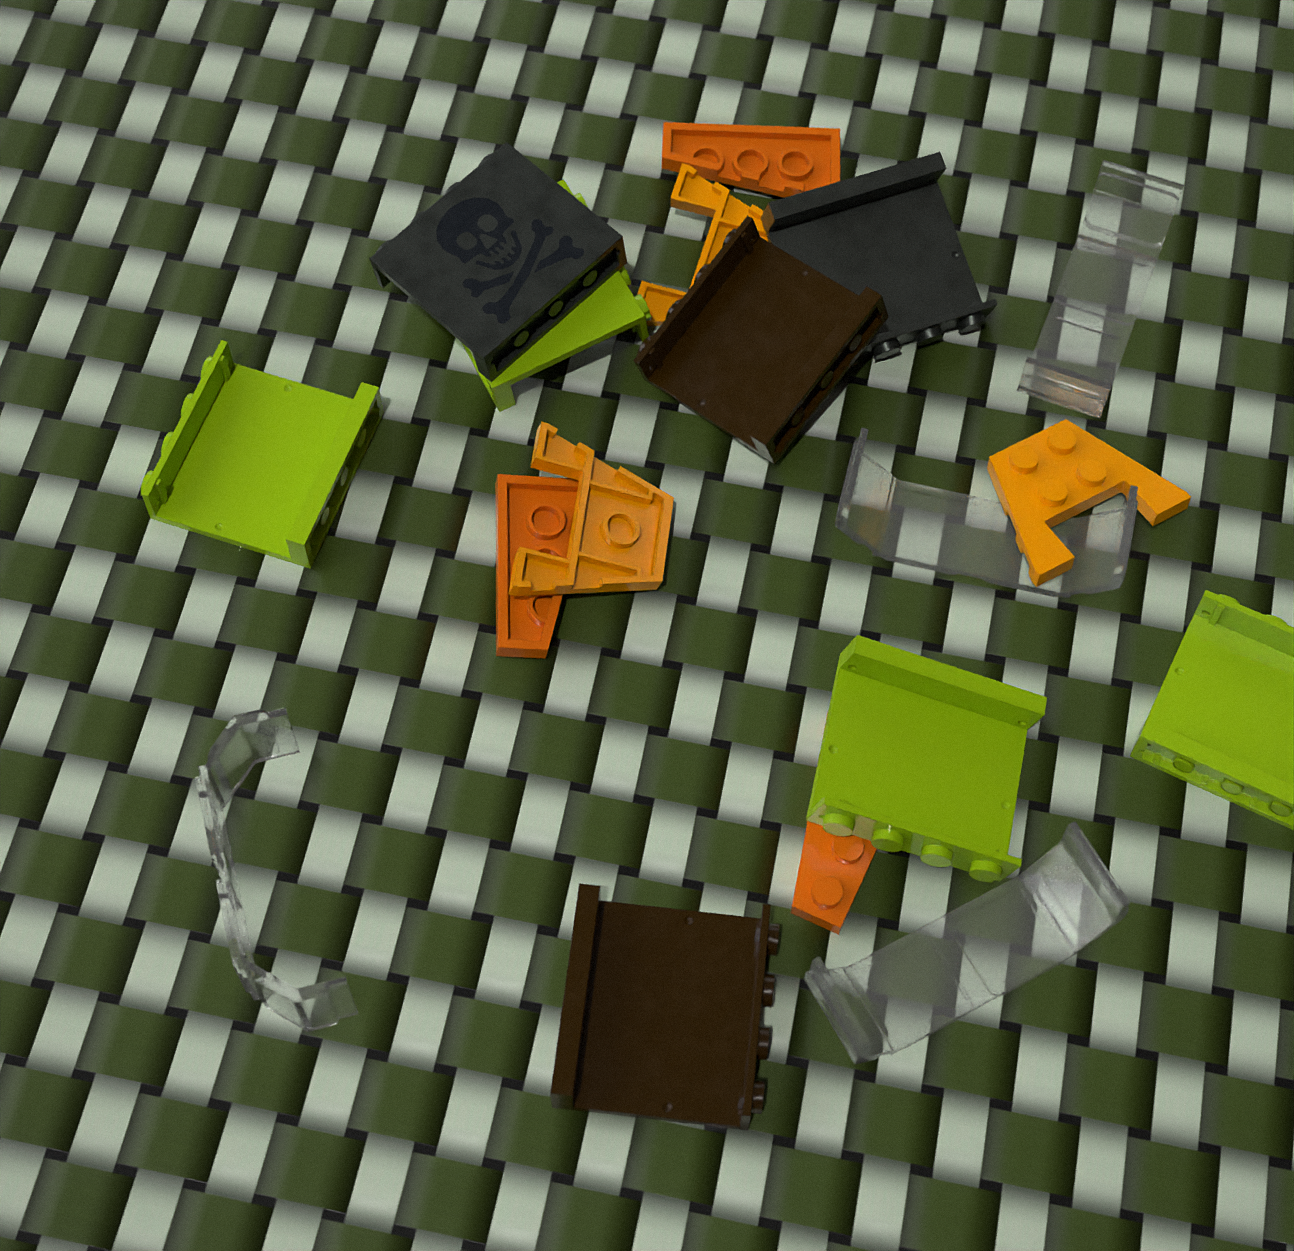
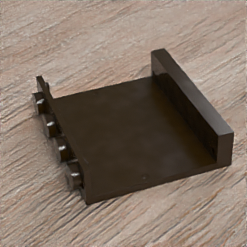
M747 216L738 228H734L728 233L723 242L722 249L710 264H705L698 271L694 284L684 297L671 305L666 314L665 321L653 336L647 337L642 342L633 361L646 382L775 464L889 316L881 294L867 286L860 295L855 294L761 238L754 220Z
M579 883L550 1091L552 1108L748 1130L751 1113L761 1114L765 1081L754 1080L756 1060H767L770 1028L761 1027L759 1024L761 1007L771 1008L775 976L764 974L766 955L776 956L779 924L769 923L771 905L763 904L761 918L601 901L600 886Z

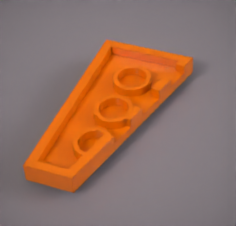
M663 122L661 169L679 173L683 163L695 168L698 171V175L704 179L785 198L840 181V128Z
M497 474L495 484L496 656L546 659L563 594L509 595L514 558L519 547L567 558L579 484L578 480Z
M807 821L791 914L839 935L878 849L871 844L870 840L854 835H832L825 832L822 825Z

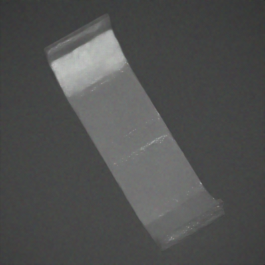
M1103 160L1078 238L1033 355L1026 359L1017 392L1100 419L1184 187L1183 184Z
M861 428L859 440H854L835 526L856 543L864 544L873 551L872 555L882 557L891 562L950 575L961 574L983 579L991 584L1051 597L1061 596L1070 598L1074 594H1094L1121 587L1126 574L1138 500H1136L1137 486H1130L1121 508L1079 518L1072 517L1050 528L1075 556L1072 569L1036 587L1028 573L1030 566L1024 553H1020L1015 541L1016 531L1010 516H1005L999 501L898 480L865 453L869 429Z
M286 707L268 712L260 709L237 714L232 717L207 755L208 762L206 765L198 766L200 776L195 777L211 858L220 876V879L216 880L233 967L245 991L251 993L254 1001L262 999L263 1004L268 1009L303 1030L310 1032L338 1023V1019L358 1014L357 1005L347 978L344 976L297 989L255 965L223 810L256 763L300 753Z
M1076 821L1068 825L1060 843L1015 878L849 966L827 969L819 956L812 960L811 968L805 973L804 980L854 1064L875 1060L882 1055H892L959 1020L991 1000L1005 995L1060 965L1120 922L1128 912L1130 901Z

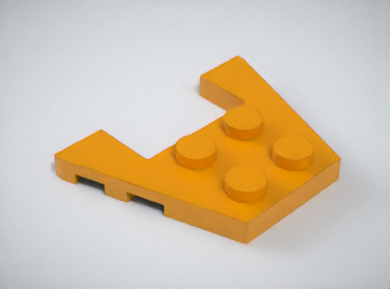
M682 163L670 197L671 207L713 218L690 285L691 288L698 271L705 264H710L722 249L723 242L728 233L734 228H738L747 216L754 220L760 237L768 241L761 221V216L764 212L762 209L754 204L751 206L746 205L730 195V190L718 182L710 183L699 176L695 168ZM642 281L637 295H642L652 316L651 320L646 321L647 326H661L666 319V314L671 305L677 300L682 299L687 292Z
M1067 419L989 456L987 465L988 473L1005 516H1010L1016 531L1015 541L1019 551L1025 554L1030 566L1028 573L1031 581L1036 587L1072 569L1075 556L1050 528L1119 493H1123L1152 526L1186 510L1191 496L1186 491Z
M541 421L536 432L530 468L579 481L567 558L519 547L514 558L508 594L513 596L657 590L663 581L674 497L621 466L618 470L594 457L595 451L581 442L575 446L556 434L558 431L556 427Z

